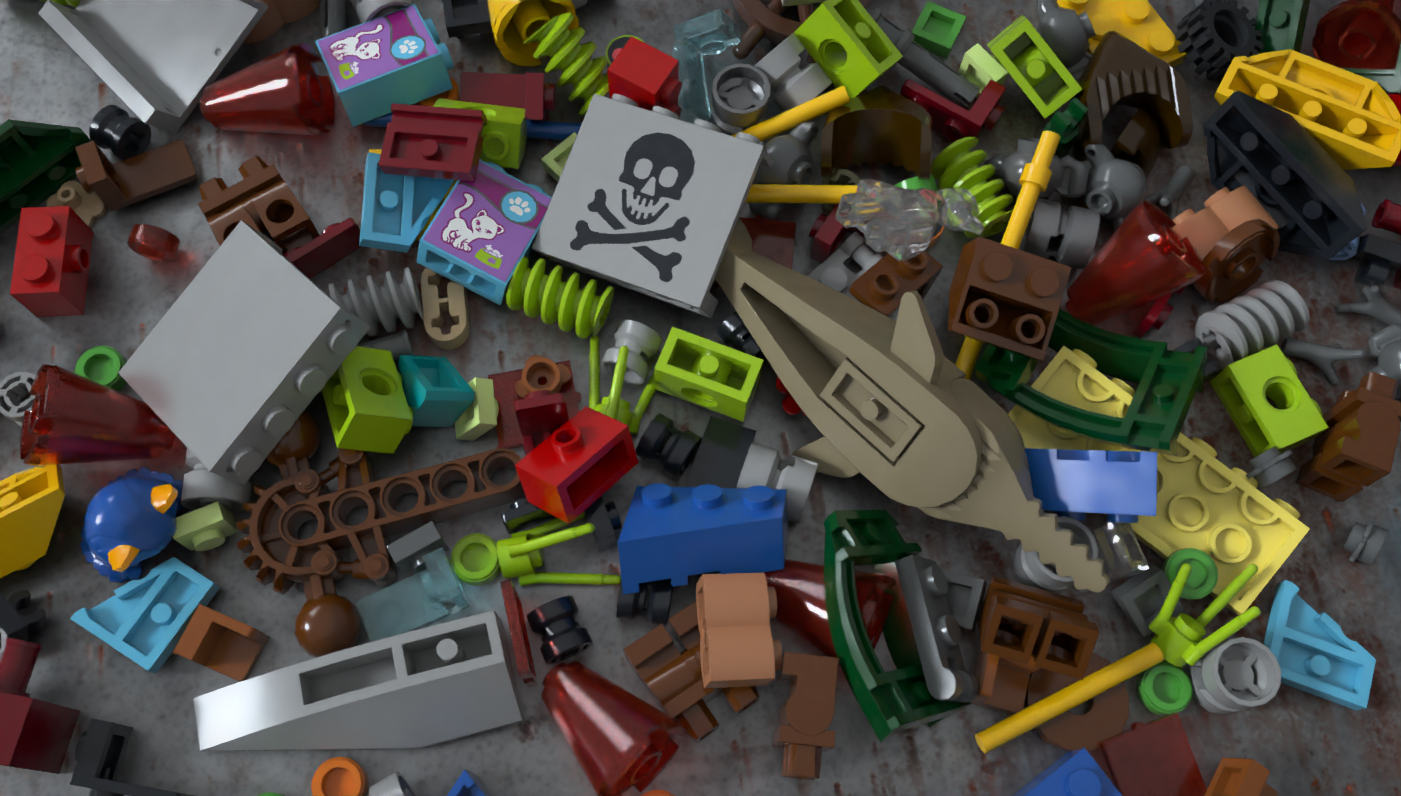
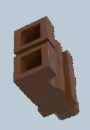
M258 156L241 163L238 170L244 180L227 187L222 178H212L199 186L203 201L198 203V206L205 215L220 246L241 220L263 235L269 232L275 243L283 249L282 254H285L290 249L302 247L320 236L310 217L280 176L274 164L268 166Z
M1369 372L1361 378L1359 388L1351 391L1345 390L1337 396L1335 406L1323 414V419L1329 428L1316 438L1313 444L1315 457L1300 466L1296 484L1343 502L1363 490L1364 486L1368 487L1391 473L1401 422V402L1395 400L1399 384L1397 380L1376 372Z
M992 576L978 618L982 652L1028 664L1032 653L1036 667L1081 680L1084 678L1100 632L1096 623L1088 621L1087 615L1083 614L1085 608L1083 601Z
M695 601L668 619L670 631L683 651H678L663 624H660L624 648L623 651L626 660L665 712L672 725L675 726L679 723L682 729L698 743L719 728V723L706 705L708 702L722 693L732 710L738 715L759 700V694L755 686L704 689L700 659V633Z
M784 652L782 655V668L780 671H776L775 683L789 685L788 699L781 706L779 712L780 726L774 730L773 746L784 747L781 777L806 780L820 778L821 754L835 747L836 731L826 729L831 724L834 715L839 658Z

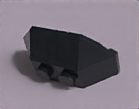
M1236 91L1203 123L1204 136L1207 137V158L1211 184L1218 191L1227 187L1230 192L1245 185L1278 224L1279 228L1277 231L1280 236L1278 251L1316 256L1319 259L1329 260L1367 229L1355 182L1292 115L1241 91Z

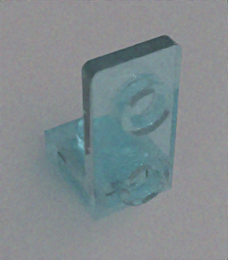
M722 9L673 26L676 44L672 46L673 58L679 60L682 82L679 99L686 110H689L701 120L711 118L703 55L722 53L728 46L741 42L739 26Z
M442 548L422 556L427 570L357 601V608L371 642L421 629L470 607L452 562Z

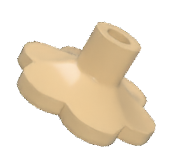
M74 180L65 182L57 193L50 196L47 201V207L70 206L89 228L92 227L94 219L101 217L106 211V205L95 192L88 194L82 185Z

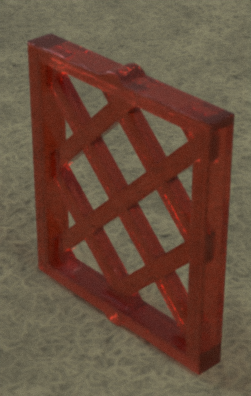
M511 579L501 581L500 584L518 673L524 684L528 687L538 685L521 598Z

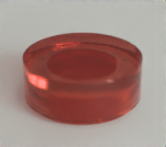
M136 224L132 227L127 244L134 252L146 258L157 261H170L176 257L180 240L173 233L160 227Z

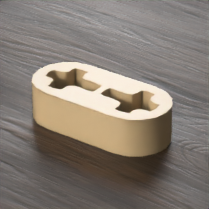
M425 268L421 275L425 330L435 346L446 350L458 348L466 342L470 333L467 288L450 280V283L447 285L448 297L442 298L437 285L440 284V278L444 276ZM443 312H449L455 324L451 326V333L442 334L440 329L444 324Z

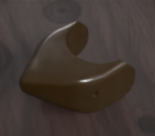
M1108 31L1105 33L1077 82L1082 90L1071 98L1072 101L1076 97L1089 109L1086 117L1078 125L1079 135L1073 144L1075 158L1081 162L1089 161L1084 152L1085 147L1095 143L1101 144L1103 120L1113 105H1127L1136 109L1142 106L1157 121L1161 142L1165 147L1173 149L1186 146L1192 136L1193 120L1189 93L1182 75L1168 63L1118 32Z
M880 85L851 98L850 103L833 109L826 117L821 139L822 177H833L838 169H847L852 163L859 166L865 161L871 165L879 161L883 165L889 162L895 167L903 165L908 171H915L918 179L930 180L933 130L931 115L917 102L885 85Z

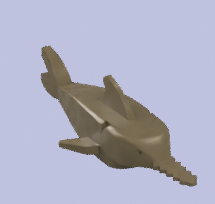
M738 218L714 281L720 285L788 392L816 428L824 435V437L794 451L791 455L818 463L816 472L841 478L852 477L861 473L889 498L907 506L918 507L927 515L937 519L1002 531L1007 540L1020 539L1023 551L1038 552L1042 564H1055L1059 577H1072L1077 590L1089 589L1096 593L1103 591L1110 582L1108 576L1104 573V561L1089 558L1088 545L1073 543V531L1058 527L1057 514L1043 512L1042 501L1034 497L1028 459L1021 433L1006 411L974 382L964 379L966 374L943 355L941 344L921 295L917 291L905 292L901 297L897 321H894L890 317L831 287L753 252L752 239L746 226Z

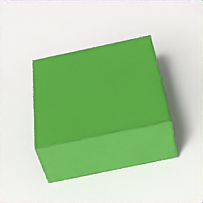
M927 1L912 30V34L915 36L913 41L927 51L948 59L967 17Z

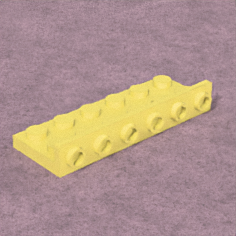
M1065 346L1061 348L1031 385L1033 389L1068 405L1119 418L1125 417L1135 394L1134 389L1118 378L1110 380L1096 370L1097 363L1088 354L1079 349L1071 351ZM1017 405L1008 414L1021 433L1025 448L1141 451L1107 445L1072 434L1034 416ZM1180 432L1177 439V456L1157 453L1156 516L1138 515V523H1117L1165 560L1174 551L1185 548L1198 549L1208 554L1215 562L1218 570L1216 586L1209 593L1215 599L1248 565L1255 564L1258 567L1257 573L1226 605L1236 615H1241L1252 604L1310 528L1298 520L1301 515L1290 504L1278 498L1271 500L1256 489L1258 482L1253 477L1248 479L1246 477L1248 473L1236 467L1229 469L1215 458L1217 452L1209 444L1196 437L1189 439Z

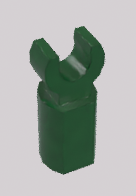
M1076 97L1070 102L1068 108L1063 113L1057 111L1043 130L1052 131L1060 135L1061 138L1055 154L1060 158L1067 156L1079 135L1078 125L1089 112V109Z

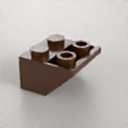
M983 237L970 241L963 245L949 290L948 331L1037 361H1043L1072 267Z

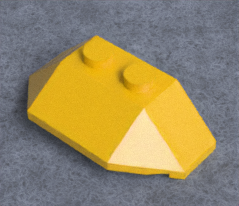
M1291 49L1266 52L1251 57H1234L1214 95V98L1221 106L1233 92L1241 91L1292 115L1343 170L1391 167L1401 150V115L1394 102L1378 82Z
M56 461L47 463L43 467H34L17 472L0 481V578L14 571L24 570L46 555L65 497L62 468Z

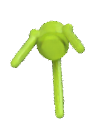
M592 336L590 338L589 408L628 425L630 434L637 435L640 420L656 391L654 373L651 375L633 412L629 411L631 404L626 400L620 399L629 348L621 346L614 370L609 397H603L600 404L598 336Z
M582 512L571 523L582 519L585 516V512ZM555 518L529 530L512 533L510 538L497 541V553L503 577L505 579L518 577L521 587L535 583L621 584L620 575L536 572V567L544 566L542 548L592 533L595 530V526L592 523L548 534L569 525L561 519Z
M1182 564L1159 614L1148 626L1151 631L1156 633L1150 642L1155 643L1161 649L1167 662L1179 668H1184L1187 663L1194 666L1206 652L1242 629L1261 614V610L1253 606L1205 639H1202L1206 635L1204 627L1257 573L1258 567L1255 564L1248 565L1196 619L1184 613H1180L1177 618L1171 617L1192 570L1190 564Z

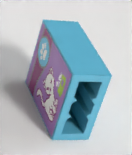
M415 4L315 41L353 127L391 113L392 103L412 105L453 89L448 70L454 68L450 53L445 43H441L432 19L423 20Z
M480 159L476 180H457L419 240L416 262L501 305L506 297L509 283L517 265L524 256L529 257L533 250L531 248L552 197L547 195L539 186L526 184L507 174L499 165L492 162H484Z

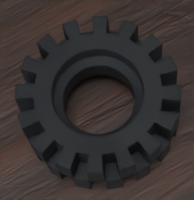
M1204 0L1187 14L1177 26L1179 31L1176 33V40L1182 41L1178 46L1179 52H1186L1188 54V57L1184 59L1188 66L1194 62L1197 65L1194 71L1199 75L1206 71V79L1211 81L1215 78L1218 79V82L1222 81L1234 57H1251L1260 54L1259 51L1263 48V43L1258 41L1262 38L1261 30H1254L1253 28L1258 24L1256 19L1252 18L1249 20L1246 16L1249 10L1245 6L1239 10L1237 8L1238 1L1229 0L1228 2L1227 0Z

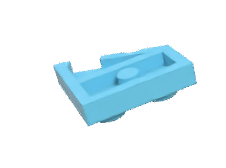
M369 152L365 165L359 246L407 253L455 180L384 174L378 166L381 154Z
M172 557L151 569L146 577L139 580H131L114 590L115 596L92 609L84 607L78 610L70 619L147 671L156 674L174 651L199 604L207 606L220 589V586L182 561Z
M1284 580L1278 583L1275 589L1263 645L1267 646L1277 658L1281 669V683L1356 711L1366 709L1376 659L1357 641L1347 638L1342 632L1341 626L1325 612L1318 614L1296 594L1300 589L1293 582Z

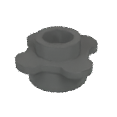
M1276 446L1248 461L1254 470L1246 474V477L1248 479L1253 477L1261 489L1267 487L1297 469L1289 457L1293 452L1289 449L1281 454Z

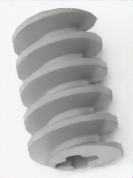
M409 267L404 268L402 283H398L390 271L385 272L383 287H379L371 275L366 276L364 291H360L352 279L347 280L345 295L340 294L334 283L328 284L327 295L342 308L371 326L366 332L369 336L377 335L379 321L387 332L396 331L398 317L406 328L415 326L416 313L424 321L418 286Z
M1279 280L1268 281L1259 288L1250 290L1244 296H1238L1229 303L1218 306L1214 311H1207L1202 314L1195 325V336L1201 340L1204 347H1207L1208 360L1216 361L1220 368L1224 369L1227 365L1232 364V362L1246 358L1248 354L1253 355L1262 351L1263 347L1273 346L1278 342V339L1285 340L1293 335V332H1300L1307 328L1310 321L1309 310L1304 299L1289 284Z

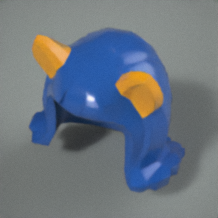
M142 467L139 470H128L125 476H118L115 481L110 480L106 487H100L87 507V512L83 518L85 525L81 528L83 541L80 545L87 562L93 563L94 569H97L101 576L108 577L110 582L124 583L128 579H139L143 568L142 560L159 554L160 550L165 549L172 540L171 536L175 535L177 529L175 524L177 522L176 512L185 509L181 505L182 481L175 480L173 475L164 472L159 473L156 470L151 471L149 468Z

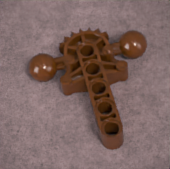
M304 410L291 429L286 432L265 458L269 463L279 466L282 481L275 483L268 489L261 485H254V492L260 497L257 503H242V509L250 514L251 518L236 522L237 529L242 533L248 534V536L237 542V547L243 553H250L243 561L245 567L250 571L258 570L256 580L261 584L267 585L273 582V590L284 595L295 582L303 583L307 602L296 616L294 633L299 646L308 655L317 658L351 648L360 635L361 617L356 606L349 599L337 595L335 582L340 581L345 574H351L354 579H369L379 586H388L392 584L397 576L393 558L386 547L390 544L389 536L420 528L431 521L435 524L512 503L520 499L524 494V490L518 473L506 485H497L491 481L493 474L502 467L513 468L516 471L515 464L521 460L520 456L513 450L498 448L376 481L371 459L366 451L339 448L338 457L328 463L330 467L317 474L314 470L310 469L309 460L319 447L320 429L315 418ZM337 477V492L329 493L327 483ZM462 480L468 483V487L462 496L453 499L444 497L445 487L450 482ZM406 493L418 494V501L413 509L407 512L395 511L397 500ZM358 506L368 507V515L361 524L356 526L347 525L348 514ZM308 520H318L316 532L307 539L299 540L298 530L300 526ZM353 546L359 558H355L354 562L342 561L343 559L335 552Z

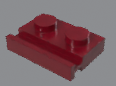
M392 103L391 111L393 115L391 123H387L378 164L384 174L463 181L476 180L484 140L482 132L483 127L487 125V118L483 110Z

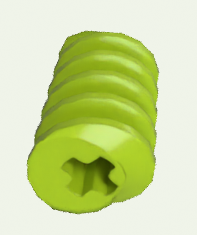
M567 12L550 19L527 38L523 44L534 41L539 42L533 54L534 58L538 59L547 55L551 57L545 68L546 73L557 70L562 71V75L556 85L558 88L569 84L574 86L567 99L572 102L583 98L585 102L579 111V114L583 115L587 112L594 94L604 97L609 94L607 72L602 73L608 60L605 56L591 59L597 47L593 41L579 44L586 31L582 26L568 30L574 16L571 12Z
M965 137L956 140L940 152L930 166V174L934 176L935 180L939 181L938 187L940 192L947 195L948 206L956 210V220L961 224H965L963 228L964 233L970 239L985 238L1004 231L1013 210L1005 212V209L1013 202L1012 195L1005 194L996 197V194L1004 188L1003 180L987 181L996 171L994 165L988 164L979 167L987 158L985 150L981 149L970 152L978 144L976 137Z
M524 256L517 265L507 290L506 298L509 309L519 311L524 308L526 316L536 318L541 314L543 323L553 325L558 321L560 330L569 332L576 327L577 337L582 339L588 338L592 333L593 336H596L608 317L613 302L614 287L608 286L602 295L598 296L596 295V280L591 279L584 289L579 288V273L574 272L567 282L562 281V266L557 265L550 275H546V260L540 258L531 269L528 267V257Z

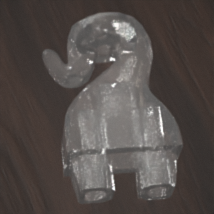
M860 180L856 193L844 194L841 197L836 212V220L846 228L856 227L863 232L866 244L876 252L886 251L898 261L910 259L926 250L932 240L937 223L953 231H969L977 235H981L984 230L982 222L978 220L979 207L975 197L967 189L961 187L945 188L938 191L927 188L905 189L879 180Z

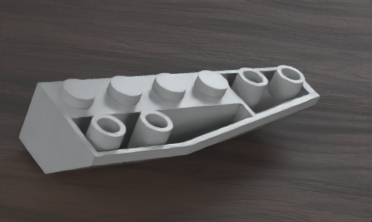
M495 610L333 652L193 698L200 751L421 749L523 722L504 628Z

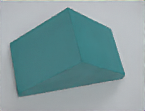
M399 356L398 366L399 373L402 376V388L408 406L413 411L412 426L452 427L473 402L475 394L473 389L446 357Z

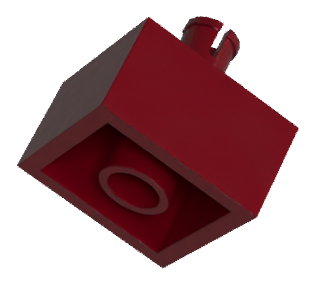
M6 638V645L0 659V765L59 774L80 710L30 698L31 694L25 692L39 652L42 651L43 646L28 641Z

